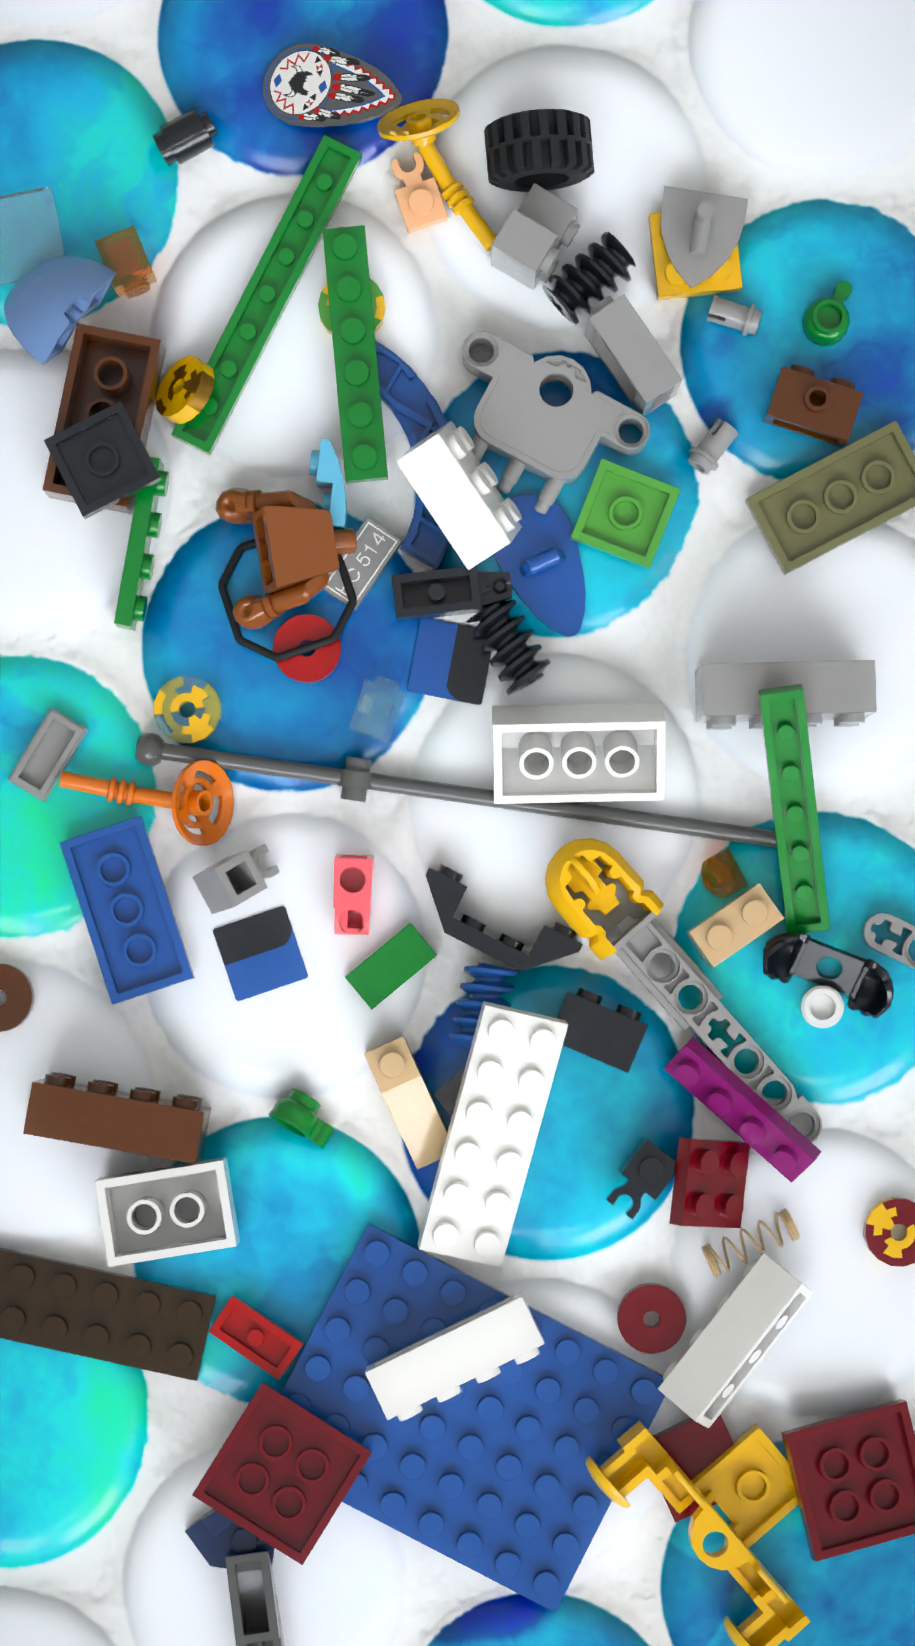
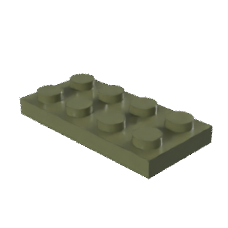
M897 421L876 430L745 500L784 576L915 507V455Z

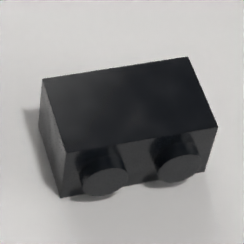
M580 987L576 995L567 991L556 1017L566 1020L568 1023L563 1046L628 1073L648 1025L639 1022L642 1014L618 1004L616 1011L600 1005L602 996Z

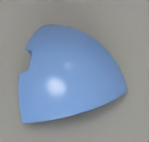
M59 256L38 263L18 279L5 299L4 315L9 329L22 347L44 365L64 350L80 318L100 305L116 272L99 262L78 256Z

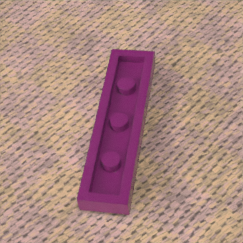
M694 1037L664 1067L671 1076L791 1183L822 1152Z

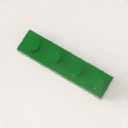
M154 457L150 458L161 481L141 490L136 495L114 624L118 628L134 631L137 621L143 622L146 614L148 598L141 595L144 579L151 580L154 570L155 555L149 554L152 538L159 537L162 524V513H157L156 510L159 496H166L169 485L170 473L164 471V464L161 459Z

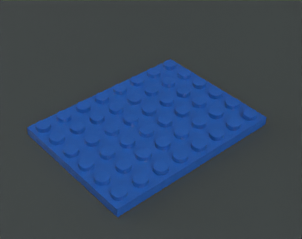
M368 1223L281 1393L372 1450V1454L344 1497L343 1503L556 1613L612 1502L592 1479L586 1466V1459L590 1456L601 1466L621 1448L617 1439L639 1420L647 1430L649 1429L665 1398V1395L658 1390L663 1383V1375L528 1305L544 1338L545 1344L538 1347L539 1355L521 1364H516L513 1359L499 1366L501 1373L485 1382L477 1383L476 1378L463 1383L460 1385L462 1392L448 1400L438 1402L437 1397L421 1404L423 1410L409 1419L399 1421L398 1417L395 1416L387 1420L365 1374L366 1367L511 1296Z

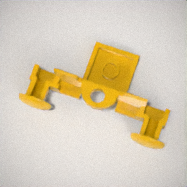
M640 1420L617 1439L621 1448L601 1466L592 1457H587L586 1466L592 1479L609 1499L622 1508L631 1507L626 1496L646 1478L652 1482L679 1514L694 1501L698 1503L699 1507L691 1516L688 1526L689 1543L695 1554L711 1568L728 1570L759 1607L738 1626L727 1615L724 1618L725 1630L735 1646H778L784 1639L789 1642L811 1622L749 1549L798 1505L787 1459L756 1423L738 1438L734 1445L692 1480L688 1478ZM713 1501L717 1503L732 1521L729 1525L711 1505ZM715 1531L723 1533L725 1542L720 1550L710 1553L703 1549V1541L707 1534Z

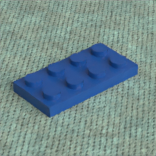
M138 816L59 842L112 1005L195 978L143 817Z

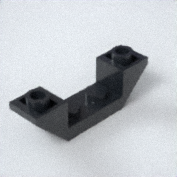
M442 864L438 871L429 868L426 873L444 933L520 971L578 953L583 945L575 941L577 933L574 930L555 922L552 929L543 925L529 955L521 952L525 944L503 933L499 940H496L483 933L486 927L485 924L463 914L460 921L453 918L467 889V886L460 883L463 878L462 874Z

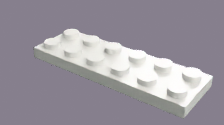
M483 1001L417 1245L419 1250L502 1267L567 1032L568 1023L566 1020Z

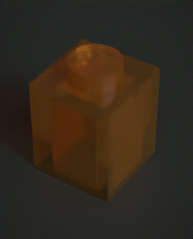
M134 226L95 241L104 265L116 272L111 283L118 297L126 295L127 298L140 296L151 289V284L157 282Z

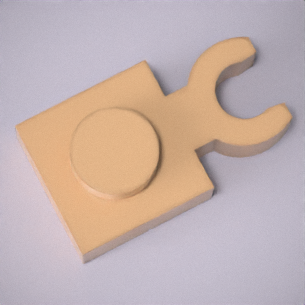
M418 152L413 153L416 167L411 172L402 171L398 160H392L393 175L398 182L405 186L394 190L408 234L448 221L435 178L422 180L424 162Z

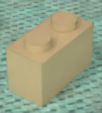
M758 883L685 933L707 965L714 968L782 921L784 917L761 884Z

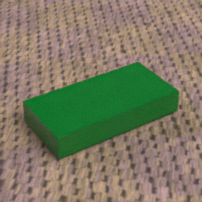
M409 923L346 975L345 978L372 1010L433 960L437 954L414 926Z

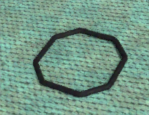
M252 539L236 547L219 580L218 590L234 638L239 645L273 661H283L327 646L339 639L357 603V597L342 555H338L339 573L349 601L332 634L301 646L275 653L244 638L239 624L233 617V605L226 585L243 552L255 548L256 541Z

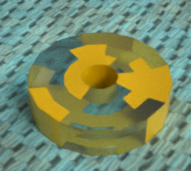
M180 676L169 680L159 690L154 700L153 715L158 728L168 738L181 744H195L206 740L216 731L221 720L222 704L217 692L208 682L195 676ZM187 702L193 703L195 706V713L189 718L183 717L180 713L181 706Z

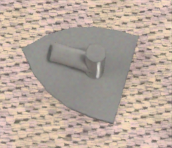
M664 186L661 205V233L665 250L676 272L691 289L710 278L730 257L740 239L745 222L748 199Z

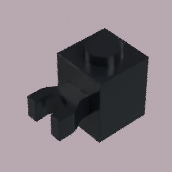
M643 1137L618 1170L627 1178V1181L623 1185L611 1190L605 1199L613 1205L620 1195H629L632 1199V1204L625 1212V1215L633 1220L639 1212L641 1198L644 1193H647L656 1200L673 1178L676 1160Z

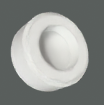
M814 986L808 989L801 998V1015L813 1027H831L843 1015V999L831 987Z

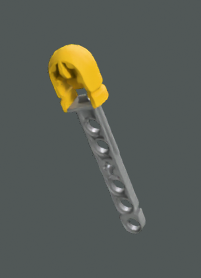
M593 838L575 839L562 846L548 863L545 875L547 895L557 912L580 938H589V948L600 960L616 953L682 1030L685 1031L689 1027L717 1059L762 1099L764 1086L770 1081H779L785 1090L784 1098L780 1103L770 1106L789 1123H791V1119L796 1114L807 1113L812 1119L813 1126L812 1130L805 1137L810 1142L817 1140L823 1127L822 1119L818 1112L803 1095H796L794 1085L719 1001L723 997L722 993L657 921L655 917L664 906L659 897L652 890H643L644 880L623 856L609 844ZM595 859L605 866L603 870L594 861ZM602 871L605 878H615L627 891V898L632 903H638L644 912L636 919H632L630 915L623 918L615 926L619 930V934L609 942L606 938V931L601 925H594L583 912L586 905L584 900L572 898L565 888L566 885L574 894L580 891L585 894L589 899L586 905L588 910H599L606 916L620 902L615 896L616 885L611 883L606 886L598 877ZM658 953H666L673 962L670 974L662 978L656 977L650 970V961ZM686 985H694L700 991V1003L693 1009H684L678 1002L679 991ZM712 1019L718 1022L723 1020L727 1022L723 1030L731 1040L735 1041L738 1034L742 1038V1041L735 1043L729 1048L725 1056L721 1053V1049L728 1047V1045L719 1037L714 1036L710 1039L708 1036L712 1030L708 1023ZM742 1049L752 1050L757 1058L756 1067L749 1073H740L734 1064L736 1054Z

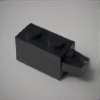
M477 565L470 570L466 567L391 575L397 622L479 613L484 606L512 599V585L509 572L477 571Z

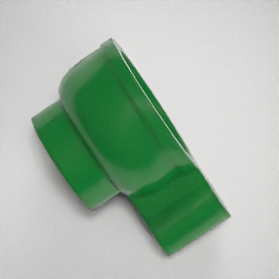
M840 281L836 285L832 298H820L810 304L805 310L802 319L803 331L806 337L814 344L832 346L840 342L847 334L850 318L843 302L852 293V285L848 281Z
M294 1088L291 1089L287 1097L279 1099L268 1114L274 1121L286 1129L309 1140L321 1149H324L335 1130L316 1116L321 1105L310 1096Z

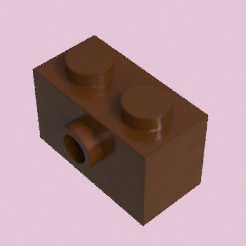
M791 365L790 369L782 367L777 376L763 423L843 448L849 440L864 392L854 390L855 384L845 379L833 377L829 382L814 377L815 372L804 366Z

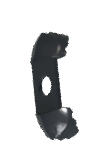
M787 932L776 935L766 942V947L763 949V973L770 979H779L782 983H788L794 974L822 986L831 987L840 993L848 995V1008L859 1010L864 1016L871 1015L873 1018H878L891 1006L894 995L893 982L887 970L876 961L869 958L866 960L810 938L811 935L805 933ZM831 957L840 962L842 970L835 976H826L818 970L817 963L823 958Z

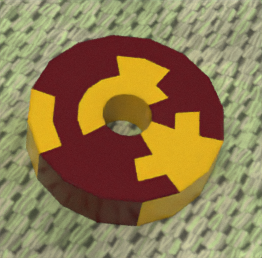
M891 1197L879 1201L869 1210L864 1221L863 1237L867 1248L875 1258L890 1266L904 1267L915 1263L914 1202L906 1198ZM902 1224L905 1228L904 1236L898 1240L893 1239L891 1236L892 1227Z

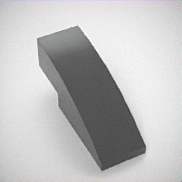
M269 1550L226 1556L225 1562L236 1646H284Z

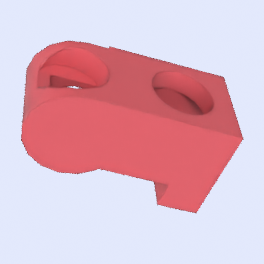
M336 854L334 858L333 908H335V934L369 935L374 855Z

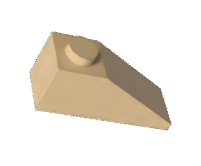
M403 1035L365 1052L364 1056L417 1170L440 1160L448 1132L405 1036Z

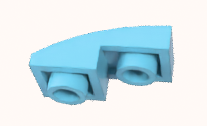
M321 439L320 450H312L309 475L316 476L318 488L332 489V494L324 493L322 509L328 510L331 513L333 530L346 529L347 499L340 464L330 440Z

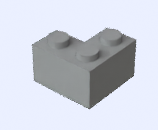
M534 183L518 211L512 210L491 246L490 265L533 291L540 280L547 283L559 262L557 260L560 254L558 249L561 244L568 248L580 228V225L575 222L578 208Z

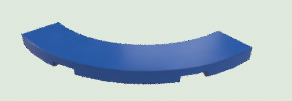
M376 341L381 400L400 423L411 448L447 424V421L436 399L431 395L413 369L393 351ZM417 494L413 518L400 550L428 567L438 570L450 542Z

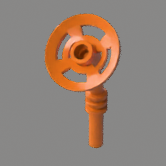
M198 760L187 765L179 774L173 792L138 787L135 781L127 784L125 779L117 782L116 777L105 780L63 770L59 782V787L105 796L108 802L116 799L118 804H121L124 800L127 806H130L132 803L172 809L173 820L181 836L189 843L198 846H208L217 842L227 831L233 815L234 796L231 782L225 771L218 764L207 760ZM197 771L204 772L213 781L210 783L204 778L195 777V773ZM194 784L200 785L203 790H194ZM218 796V812L214 823H212L208 817L213 809V797ZM188 815L195 816L196 822L190 820ZM184 825L190 828H199L202 834H193Z

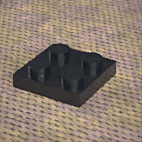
M121 401L44 440L84 519L161 481Z

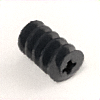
M604 232L601 235L602 246L594 242L589 244L587 248L589 256L583 253H578L575 256L576 267L571 264H565L561 269L563 278L558 275H551L548 280L551 290L543 285L545 294L555 308L575 325L579 323L575 310L580 308L590 314L591 306L588 299L592 297L599 302L605 299L601 290L604 286L614 293L618 291L615 277L619 276L627 282L631 281L628 267L630 265L636 267L634 259L622 243L610 232Z
M516 600L500 601L466 621L467 623L480 621L473 631L476 638L489 636L481 648L483 652L497 651L489 661L492 667L505 665L498 678L500 682L514 681L506 691L508 696L544 677L543 671L551 663L549 659L535 660L534 657L542 648L540 644L527 646L526 642L534 633L533 630H518V626L523 622L525 616L523 614L510 616L509 612L517 604Z

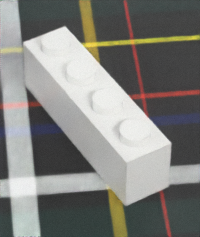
M765 1253L746 1267L742 1274L743 1280L733 1293H728L720 1300L716 1307L717 1314L706 1327L700 1328L692 1336L689 1343L690 1348L680 1361L673 1362L667 1368L663 1375V1383L658 1388L661 1393L689 1417L707 1428H710L814 1294L811 1289Z
M519 1292L367 1366L365 1374L387 1420L397 1416L399 1421H404L420 1413L423 1410L421 1404L437 1397L438 1402H443L462 1392L460 1385L474 1378H476L477 1383L485 1382L501 1373L499 1366L513 1359L516 1364H521L540 1354L538 1347L545 1343L522 1293Z

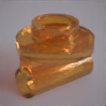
M729 847L703 862L701 867L702 882L707 890L715 896L724 898L748 886Z

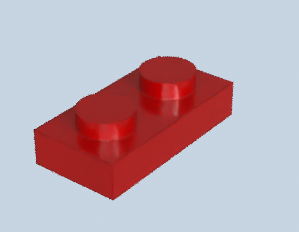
M234 1294L208 1331L278 1380L304 1343Z

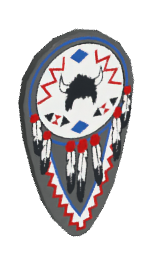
M313 43L296 44L282 51L271 62L263 83V96L267 108L279 121L292 126L329 127L364 123L395 110L402 101L400 90L390 78L376 67L334 48Z

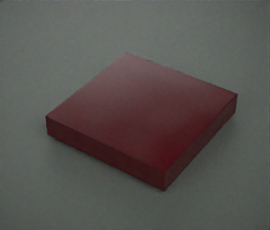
M721 1415L717 1417L710 1428L689 1418L653 1435L690 1480L694 1479L734 1445ZM664 1497L675 1523L693 1515L699 1507L698 1503L694 1501L679 1514ZM715 1501L711 1503L712 1506L717 1504Z

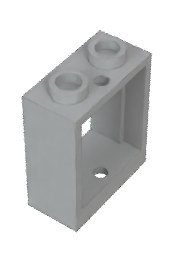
M625 294L616 300L608 296L590 309L592 316L588 318L585 337L635 411L646 416L676 396L682 378Z

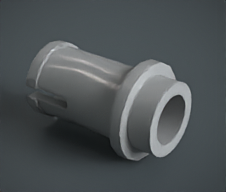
M714 295L707 322L743 331L742 336L746 337L747 333L756 335L763 311L755 309L756 304L753 303L751 307Z
M716 419L714 425L697 447L692 446L689 450L691 454L687 459L689 464L705 475H708L711 470L716 471L719 467L717 461L739 435L736 429L726 421L723 422L721 419Z

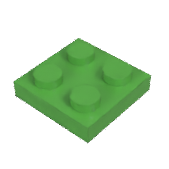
M601 459L573 530L571 540L649 570L681 489Z

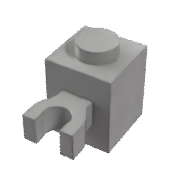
M266 844L260 845L251 851L245 850L226 857L192 877L211 914L233 908L268 888L264 881L265 879L280 873L277 865L265 870L259 865V857L269 851Z

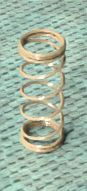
M784 1208L780 1212L775 1213V1224L779 1240L766 1223L758 1220L757 1230L762 1250L748 1231L743 1228L740 1229L739 1235L744 1257L731 1240L723 1236L722 1247L727 1267L710 1244L702 1246V1252L714 1277L721 1276V1271L714 1256L726 1271H730L725 1240L744 1263L748 1262L742 1231L749 1237L762 1255L766 1253L760 1223L767 1229L776 1243L783 1247L778 1215L783 1220L792 1241L798 1240L800 1235L788 1210Z

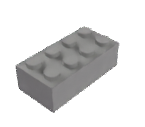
M875 660L701 664L695 671L696 722H706L707 730L732 729V726H735L736 722L749 721V729H762L758 690L802 684L808 728L817 727V724H822V720L834 719V727L860 726L859 723H865V718L877 712Z

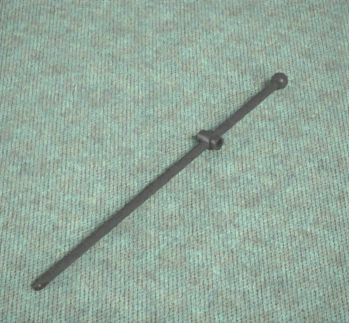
M145 733L139 736L136 745L135 758L140 764L145 766H155L161 763L162 760L187 764L198 760H207L218 764L222 769L342 786L340 798L346 800L366 802L367 790H375L776 848L774 830L579 802L494 804V790L371 773V760L346 756L345 769L167 744L164 743V740L159 735L154 733Z

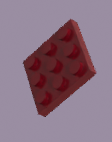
M262 1381L192 1496L303 1565L372 1454V1450Z
M900 1399L781 1432L812 1560L818 1562L915 1534V1434L907 1401Z

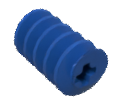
M483 962L464 967L463 971L473 977L474 981L460 984V989L468 993L470 998L456 1000V1005L466 1011V1015L452 1018V1022L461 1027L462 1032L450 1033L448 1038L460 1046L471 1048L483 1001L511 1007V1004L503 999L501 994L515 991V987L505 981V977L517 976L519 971Z

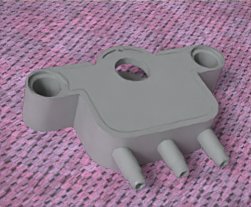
M475 331L465 339L462 347V359L466 370L489 383L475 410L473 418L475 436L472 440L475 447L471 451L479 462L487 449L509 461L497 486L500 492L508 494L512 487L516 485L525 469L546 481L534 507L537 512L546 514L549 507L554 504L563 485L575 482L583 474L599 443L624 456H635L645 448L650 435V425L647 419L635 410L599 391L591 394L590 379L585 369L574 359L562 355L546 356L534 362L533 355L486 331ZM477 345H485L491 349L493 356L485 363L475 362L469 355L471 349ZM549 382H561L570 390L571 399L562 406H550L542 400L540 389ZM624 425L636 426L641 432V439L636 443H626L620 438L618 430Z

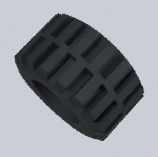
M565 109L527 110L503 116L485 127L488 181L495 187L509 191L529 192L535 183L545 190H554L575 185L594 174L590 119L584 114Z

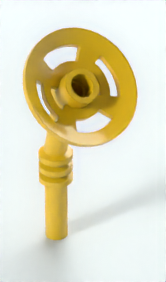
M426 99L403 105L383 116L377 124L379 135L387 140L411 141L413 146H417L443 192L441 198L447 201L449 208H453L452 212L455 216L460 215L485 250L487 252L491 251V246L497 236L474 207L475 200L472 196H469L467 189H463L464 185L462 182L455 181L433 143L436 140V134L444 131L459 118V105L449 99ZM432 113H442V114H446V115H448V116L444 118V117H443L442 115H440V114H432ZM406 120V124H404L402 127L396 126L400 122Z

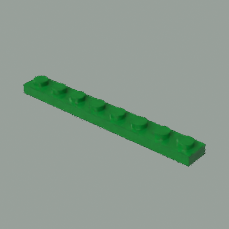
M326 135L323 136L207 363L213 369L215 378L213 390L207 403L192 420L183 424H176L171 433L172 437L211 455L323 236L322 229L327 228L362 160V153Z

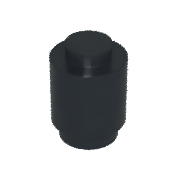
M194 107L160 126L161 131L152 135L166 163L170 166L177 161L179 164H182L215 146L212 137L217 135L218 132L208 113L205 111L198 114Z

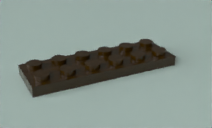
M0 1248V1338L189 1380H198L216 1300L215 1294Z

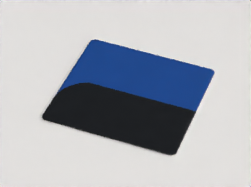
M429 618L421 619L407 690L413 693L476 705L482 704L491 652H483L481 646L489 636L476 638L473 634L476 627Z
M284 906L213 930L237 1001L308 977Z

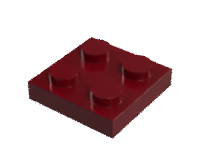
M679 1137L669 1224L694 1227L741 1228L750 1145L741 1141Z

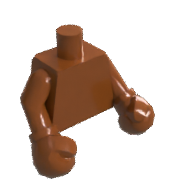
M231 488L221 492L216 501L215 510L222 520L238 525L253 523L264 594L268 595L245 596L234 604L233 617L245 629H261L276 617L283 615L284 611L308 603L328 585L329 575L339 570L338 555L356 552L357 539L352 528L333 530L332 517L328 510L318 509L313 501L291 490L263 493L261 490L251 491L243 488Z

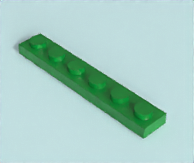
M365 225L322 229L345 481L348 484L388 480Z
M802 684L758 690L786 931L808 933L830 930L804 690Z

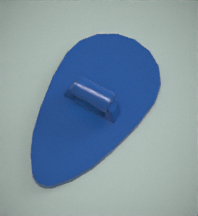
M529 493L515 496L511 500L522 516V519L519 521L522 528L510 544L494 553L493 556L501 571L510 573L512 588L535 617L560 635L573 637L581 629L585 613L586 592L578 544L576 541L571 540L573 529L570 520L556 502L549 507L546 514H541L534 508L539 495Z

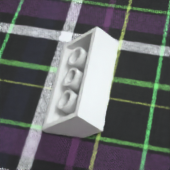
M662 702L492 706L494 804L665 800L666 721Z

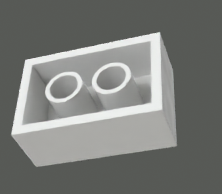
M450 421L409 448L396 463L466 568L470 570L513 541L522 528L519 523L522 516L514 502L510 498L504 500L495 487L498 484V480L490 466L486 462L480 464L471 451L475 446L467 431L462 426L456 428L453 422Z
M227 1157L198 1161L196 1164L185 1163L105 1176L94 1181L108 1267L236 1247L240 1242Z

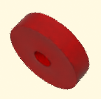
M305 614L295 616L287 620L277 631L273 642V652L280 653L298 647L304 642H312L330 636L334 627L328 621L316 615ZM340 639L332 644L315 649L311 656L305 657L300 654L283 661H276V663L288 678L296 682L307 684L319 682L332 674L340 661Z

